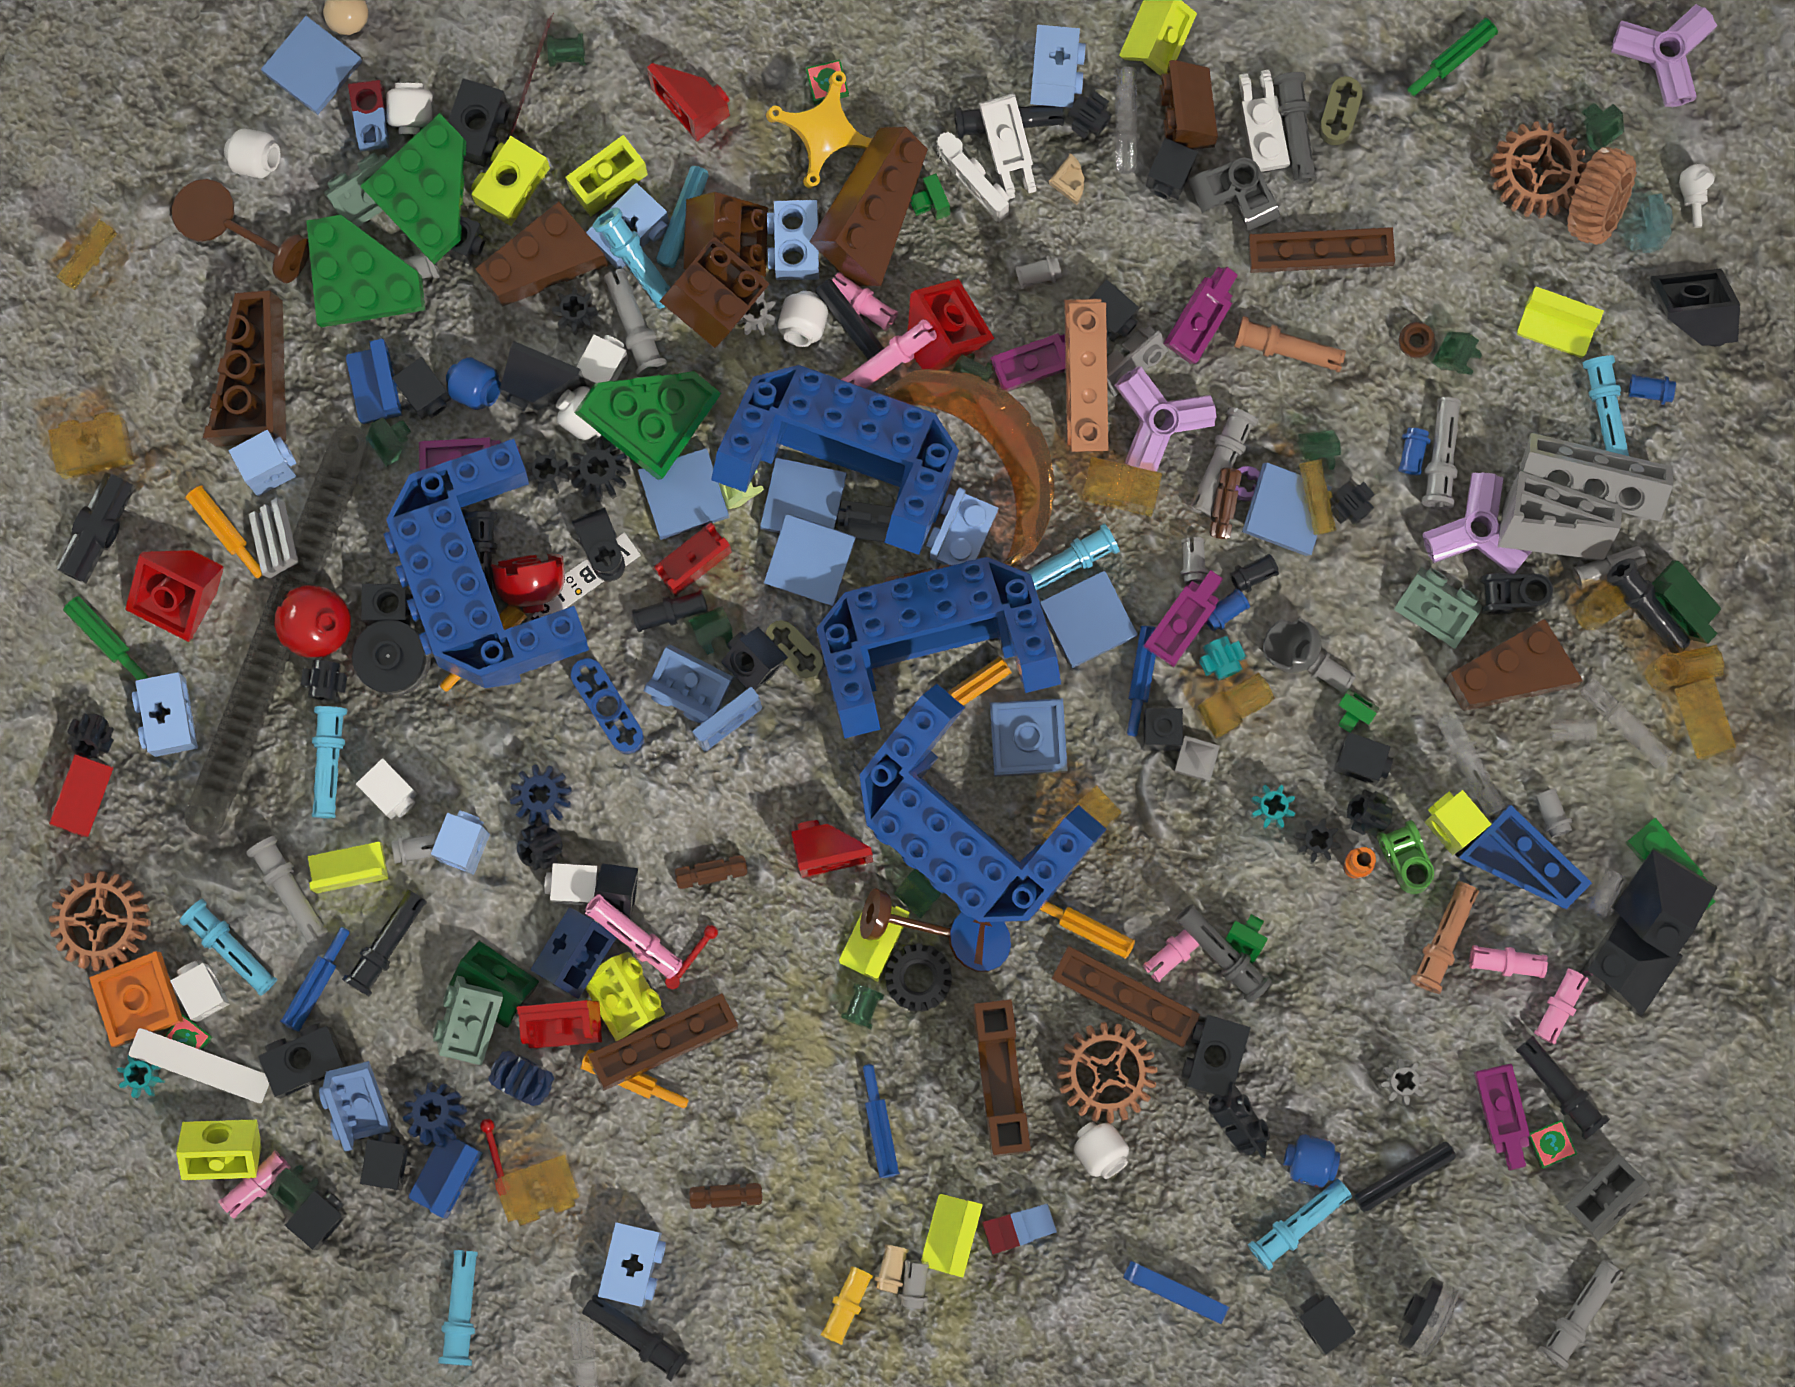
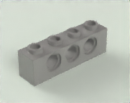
M1535 433L1530 434L1519 471L1623 506L1622 513L1630 514L1640 520L1651 519L1661 522L1673 488L1672 466ZM1555 470H1562V471H1565V472H1564V473H1555V472H1553V471H1555ZM1589 479H1599L1601 481L1592 482ZM1633 487V488H1636V489H1635V490H1626V489H1624V488Z

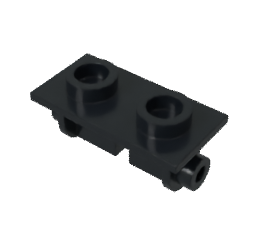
M841 500L837 530L854 535L856 539L885 542L894 507Z
M1230 1082L1228 1095H1214L1209 1099V1112L1221 1128L1227 1127L1225 1134L1239 1153L1251 1155L1257 1150L1260 1156L1265 1158L1267 1141L1270 1139L1268 1126L1263 1119H1259L1254 1113L1249 1098L1245 1094H1241L1235 1084Z

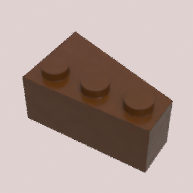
M558 201L475 268L480 281L503 307L545 291V288L576 279V276L591 270L605 268L608 264L605 254Z
M1543 619L1453 671L1445 679V682L1462 710L1467 711L1525 697L1573 689L1579 686L1583 680L1549 624Z

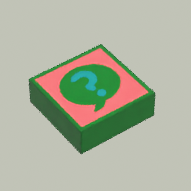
M840 59L806 68L814 105L820 104L825 98L830 85V76L836 71L843 72ZM846 81L841 86L840 99L849 97Z
M182 1014L184 1022L172 1026L165 1037L203 1051L213 1036Z
M1563 1120L1530 1132L1528 1140L1541 1169L1577 1155Z

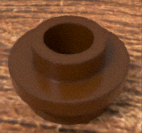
M1413 322L1406 325L1400 332L1398 339L1399 347L1408 357L1415 359L1423 358L1432 351L1435 345V335L1426 324ZM1412 336H1419L1423 344L1415 347L1411 344L1410 338Z

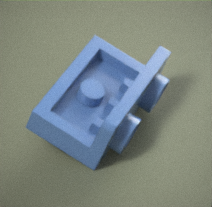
M669 644L665 647L651 680L646 683L643 691L650 694L651 699L663 706L672 705L684 711L683 714L686 718L702 723L719 711L734 677Z
M369 1061L326 1071L323 1087L319 1088V1096L323 1108H329L333 1118L330 1121L333 1137L336 1141H341L345 1152L353 1150L354 1140L390 1132L391 1122Z

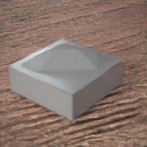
M1184 736L1174 772L1210 782L1220 745Z

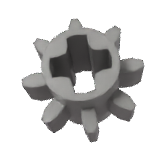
M764 291L750 307H755L760 312V317L754 319L748 310L737 323H744L745 335L750 334L751 330H759V333L763 336L765 335L764 327L767 323L771 325L776 324V318L768 313L776 309L775 301L766 303Z
M1398 1059L1396 1062L1397 1070L1393 1071L1389 1067L1382 1069L1388 1075L1386 1082L1379 1084V1087H1387L1391 1092L1387 1101L1390 1102L1396 1097H1402V1103L1406 1106L1410 1103V1094L1419 1098L1424 1095L1418 1087L1419 1083L1427 1080V1077H1418V1074L1415 1072L1419 1065L1417 1062L1408 1068L1404 1067L1402 1059ZM1407 1074L1409 1076L1407 1083L1411 1088L1399 1091L1396 1088L1399 1082L1395 1079V1076L1400 1077Z

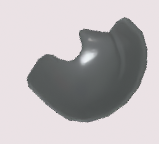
M1298 618L1297 621L1293 622L1283 619L1277 621L1266 633L1262 647L1264 657L1274 667L1286 673H1298L1314 665L1319 657L1322 644L1319 630L1309 622Z

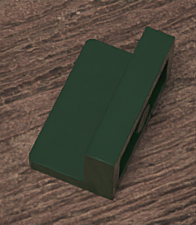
M1672 560L1652 582L1655 587V596L1683 632L1689 636L1690 640L1709 644L1718 634L1709 623L1720 612L1721 607L1680 561Z
M479 940L460 960L449 985L454 986L456 977L461 976L465 977L466 984L502 992L503 999L496 1022L508 1028L517 1014V1007L522 1006L535 991L539 980Z

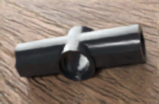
M105 472L89 505L84 506L80 510L73 523V537L56 568L59 572L87 584L103 551L108 550L117 537L120 528L119 519L135 489L133 484L116 475Z

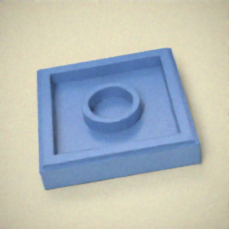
M305 16L261 68V71L303 105L319 115L363 61L360 56L309 17Z
M707 448L677 457L664 478L657 480L645 469L638 470L660 540L706 526L710 522L715 523L729 518L719 483L711 480L713 465Z
M776 458L760 529L780 533L786 514L835 529L847 472Z
M1268 462L1264 463L1261 467L1242 532L1299 554L1310 556L1313 552L1332 487Z
M786 514L764 583L834 606L856 536Z
M1106 571L1040 602L1042 610L1071 668L1085 663L1138 636Z
M752 687L748 688L692 731L696 742L703 751L706 750L707 752L762 710L760 698Z
M1063 698L990 703L994 777L1066 773L1068 771Z

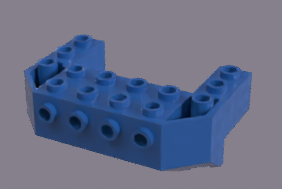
M796 365L752 378L717 450L711 480L746 493L760 461L772 464L780 446L783 445L898 486L900 489L884 543L919 555L932 523H935L950 485L959 449L935 413L816 370Z
M514 439L409 474L386 519L390 531L383 533L390 554L398 552L402 565L396 566L395 569L402 588L409 586L413 598L407 600L413 620L421 619L425 632L419 634L425 654L433 653L439 668L483 688L521 682L520 674L589 650L575 606L504 630L461 511L462 507L529 485L527 473Z
M989 557L969 560L964 563L933 569L928 572L845 592L816 628L844 738L881 730L872 693L877 691L873 668L997 637L1004 659L1015 658L1025 693L1061 684L1056 651L1031 574Z
M936 684L918 699L859 775L866 825L874 831L875 837L880 842L890 845L902 855L903 861L908 866L918 869L924 874L937 891L946 893L954 900L960 911L966 916L972 917L978 922L1029 921L1072 874L1073 869L1107 829L1078 805L1063 819L1042 846L1038 844L1020 862L922 779L939 758L931 750L965 709L962 704Z

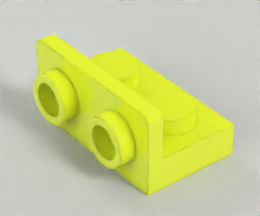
M630 952L613 956L602 963L585 988L592 1001L600 1002V1015L615 1041L632 1035L648 1023L665 1015L661 1007L659 995L650 988L643 976L641 964L632 957Z

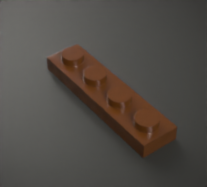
M1393 227L1249 234L1250 273L1394 266Z
M1070 946L1067 947L1051 978L1054 982L1181 1048H1184L1200 1016L1199 1013Z
M723 993L588 1054V1061L603 1091L737 1030L738 1023Z

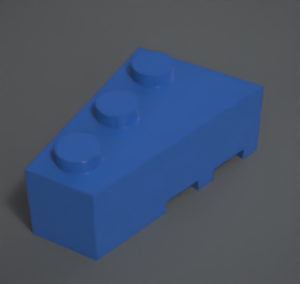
M1508 805L1492 821V825L1484 830L1458 856V858L1564 909H1567L1592 884L1579 869L1512 805Z

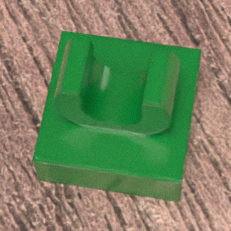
M935 173L923 178L924 191L916 193L911 197L912 201L910 203L915 215L923 214L932 209L936 221L949 216L950 204L937 174Z
M1349 688L1338 704L1347 711L1338 726L1351 733L1359 719L1370 725L1378 713L1379 707Z
M1251 914L1245 925L1235 921L1228 931L1225 940L1238 953L1248 954L1251 957L1250 963L1253 964L1268 938L1258 933L1264 921Z

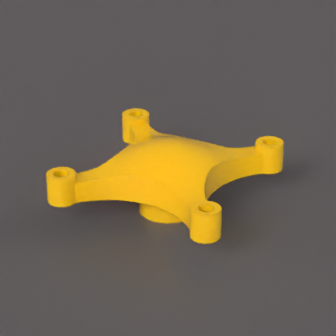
M836 71L830 76L828 92L823 101L815 108L805 112L790 113L782 111L779 106H772L766 112V118L769 122H779L790 127L802 139L809 159L808 172L803 179V183L809 189L816 187L820 183V169L832 153L848 147H858L866 150L873 139L857 132L849 123L842 110L840 89L846 81V76L841 71Z

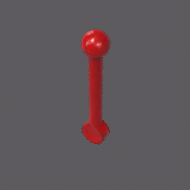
M708 925L705 927L704 936L682 963L680 970L672 978H666L665 984L669 989H677L679 987L680 978L708 941L717 937L718 929L716 926Z
M487 1118L481 1121L480 1129L486 1134L498 1179L496 1190L499 1194L503 1195L510 1192L511 1184L508 1180H505L493 1135L494 1122Z

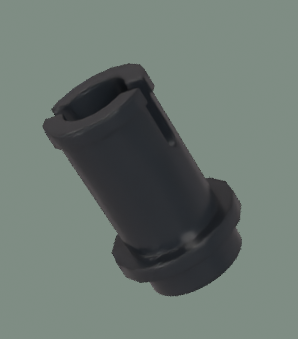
M1267 554L1265 557L1244 567L1240 565L1235 566V571L1230 573V578L1235 589L1248 593L1252 590V586L1273 576H1278L1279 569L1274 558Z

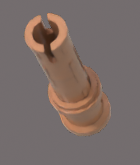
M1246 316L1242 317L1234 347L1240 348L1245 346L1262 351L1263 356L1267 357L1269 355L1273 356L1276 353L1335 370L1338 373L1340 372L1346 350H1340L1280 332L1281 328H1278L1277 325L1272 324L1270 327L1250 322Z
M1460 881L1456 883L1453 895L1447 905L1431 944L1424 946L1422 951L1424 958L1418 972L1410 978V981L1416 986L1441 994L1443 987L1440 984L1448 966L1453 965L1455 961L1453 950L1479 893V890Z

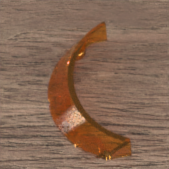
M931 369L914 370L886 388L884 395L907 404L935 408L961 419L977 430L997 452L1011 480L1016 504L1014 538L1008 557L1002 563L1014 568L1035 551L1046 531L1052 512L1055 489L1050 451L1040 428L1032 423L1030 413L1005 390H1001L993 384L982 380L979 376L966 372L959 373Z

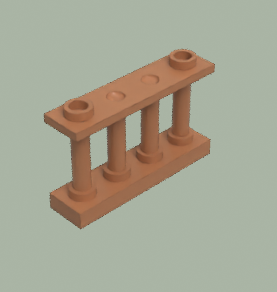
M1101 298L1064 299L1067 445H1071V452L1108 451L1106 302H1101Z

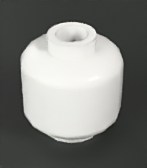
M395 83V89L387 92L386 121L391 126L399 127V134H417L420 132V127H425L433 120L432 93L423 89L422 83Z
M242 128L237 130L225 143L224 156L234 173L260 179L268 176L277 168L280 161V147L276 144L271 134Z
M800 291L799 293L792 294L786 297L783 302L777 323L778 329L788 343L799 347L809 346L811 343L821 339L828 317V308L814 292Z
M584 386L575 389L573 392L568 389L560 396L556 407L559 409L557 421L560 426L578 439H597L601 434L574 413L590 391L589 388Z
M1093 1121L1078 1131L1077 1136L1079 1139L1074 1145V1154L1091 1176H1102L1104 1179H1107L1117 1174L1127 1165L1128 1160L1126 1157L1129 1154V1146L1114 1125L1110 1123L1097 1125Z

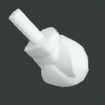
M1704 164L1689 166L1680 174L1679 180L1684 205L1692 206L1694 228L1702 227L1701 205L1708 202L1707 189L1713 184L1715 179L1709 167Z

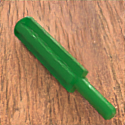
M1484 17L1483 20L1431 62L1432 64H1430L1431 69L1407 88L1408 93L1411 96H1415L1437 77L1441 79L1446 77L1498 34L1494 23Z
M80 596L74 597L65 605L63 611L113 663L118 660L137 680L149 678L126 653L130 648Z

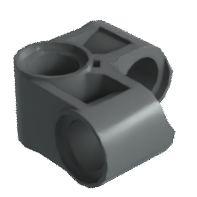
M1239 158L1218 168L1201 172L1188 181L1202 214L1225 203L1230 204L1233 202L1234 207H1237L1246 226V231L1280 218L1276 200L1268 189L1259 166L1252 159ZM1237 171H1245L1250 175L1252 182L1246 185L1239 184L1234 179L1233 174Z

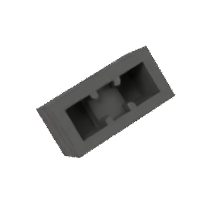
M1618 1154L1565 1207L1570 1215L1596 1241H1599L1651 1188L1646 1179Z

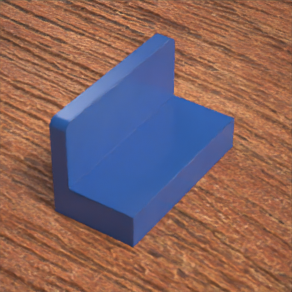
M384 339L369 341L371 348L369 350L346 355L358 419L361 424L403 416L397 386L392 379L394 371L389 347Z
M444 1135L443 1146L435 1145L409 1194V1199L428 1208L430 1212L439 1217L447 1219L483 1152L459 1139L452 1140L447 1135Z

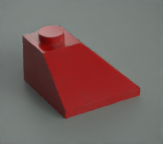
M655 63L647 66L652 91L696 142L730 116L727 104L730 100L718 84L712 87L705 78Z
M959 278L921 288L910 294L908 331L924 319L933 327L928 332L930 333L935 330L937 334L935 340L914 353V359L924 374L947 368L995 339Z
M193 550L142 552L137 561L125 610L190 642L217 594L224 566Z
M819 820L797 824L798 830L791 831L801 878L873 863V854L870 846L829 824L820 825Z

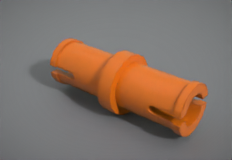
M1367 847L1351 850L1345 858V873L1351 878L1368 876L1373 871L1376 863L1375 853Z

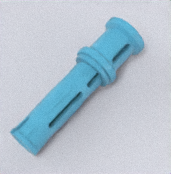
M615 207L604 212L593 223L594 230L603 234L611 245L610 252L614 256L622 258L651 297L655 306L658 309L666 307L660 300L671 287L666 283L663 276L639 245L640 236L637 232L629 229L622 219L620 208Z
M1607 355L1586 360L1582 364L1583 369L1588 370L1591 391L1588 392L1589 398L1592 399V402H1596L1605 449L1609 452L1629 456L1617 399L1620 396L1621 386L1616 385L1612 366L1615 363V357Z
M1103 523L1100 525V530L1081 540L1078 538L1072 540V543H1070L1071 547L1026 571V573L1031 574L1035 589L1043 588L1080 567L1089 569L1093 567L1094 561L1111 552L1114 554L1119 553V547L1107 525Z
M315 706L314 713L318 715L316 736L312 738V744H314V748H317L312 817L336 818L339 750L345 746V739L342 738L343 716L347 715V709L332 706Z
M204 899L197 901L183 914L179 922L183 926L188 925L202 939L201 944L205 948H214L258 992L259 996L264 995L278 979L273 977L229 933V924L226 921H220L206 907L207 902Z
M1337 1178L1286 1221H1276L1272 1224L1273 1229L1257 1242L1251 1241L1247 1245L1257 1260L1269 1271L1273 1268L1272 1263L1289 1249L1294 1251L1298 1248V1240L1323 1221L1339 1206L1351 1199L1352 1195L1342 1181Z
M454 1250L448 1322H444L441 1331L445 1333L443 1356L439 1357L438 1363L472 1366V1360L469 1359L470 1338L471 1335L475 1334L474 1324H470L478 1252L466 1251L464 1266L465 1251Z

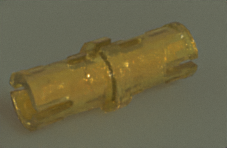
M98 220L81 245L77 244L74 247L75 253L60 273L57 274L56 278L75 291L93 265L97 267L100 263L99 257L118 233L103 221Z
M1322 459L1299 464L1306 494L1303 500L1304 504H1308L1314 535L1337 531L1330 503L1332 493L1327 489Z

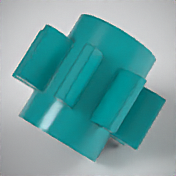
M1224 636L1202 647L1206 655L1201 657L1199 662L1206 676L1214 673L1217 680L1220 681L1243 670L1239 661L1244 660L1246 654L1240 641L1231 644L1228 636Z
M1264 785L1262 787L1264 797L1253 796L1251 798V802L1258 805V810L1254 811L1251 817L1257 818L1260 816L1264 820L1263 829H1266L1270 823L1275 822L1279 829H1283L1284 821L1282 817L1293 818L1296 814L1288 809L1289 804L1295 800V796L1286 798L1282 794L1284 785H1280L1276 791L1271 792L1269 787ZM1272 799L1278 801L1277 807L1282 810V812L1277 811L1274 816L1268 814L1269 807L1264 805V803H1269Z
M127 1055L129 1064L126 1068H117L118 1072L123 1073L125 1080L119 1084V1087L123 1089L132 1087L131 1096L133 1098H139L141 1090H145L149 1096H155L153 1087L157 1083H165L166 1081L159 1077L158 1070L161 1067L142 1060L139 1061ZM138 1068L148 1070V1073L144 1075L145 1083L135 1081L134 1079L139 1075Z

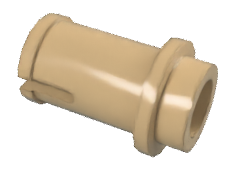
M885 1244L879 1277L874 1278V1281H877L876 1289L898 1294L899 1287H903L901 1278L909 1250Z

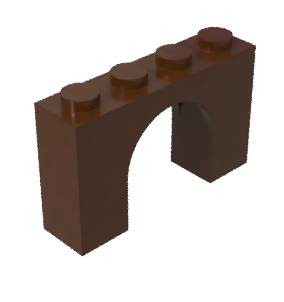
M1012 999L976 1003L973 1006V1016L991 1158L1029 1153L1031 1148L1027 1116L1024 1113L1020 1089Z

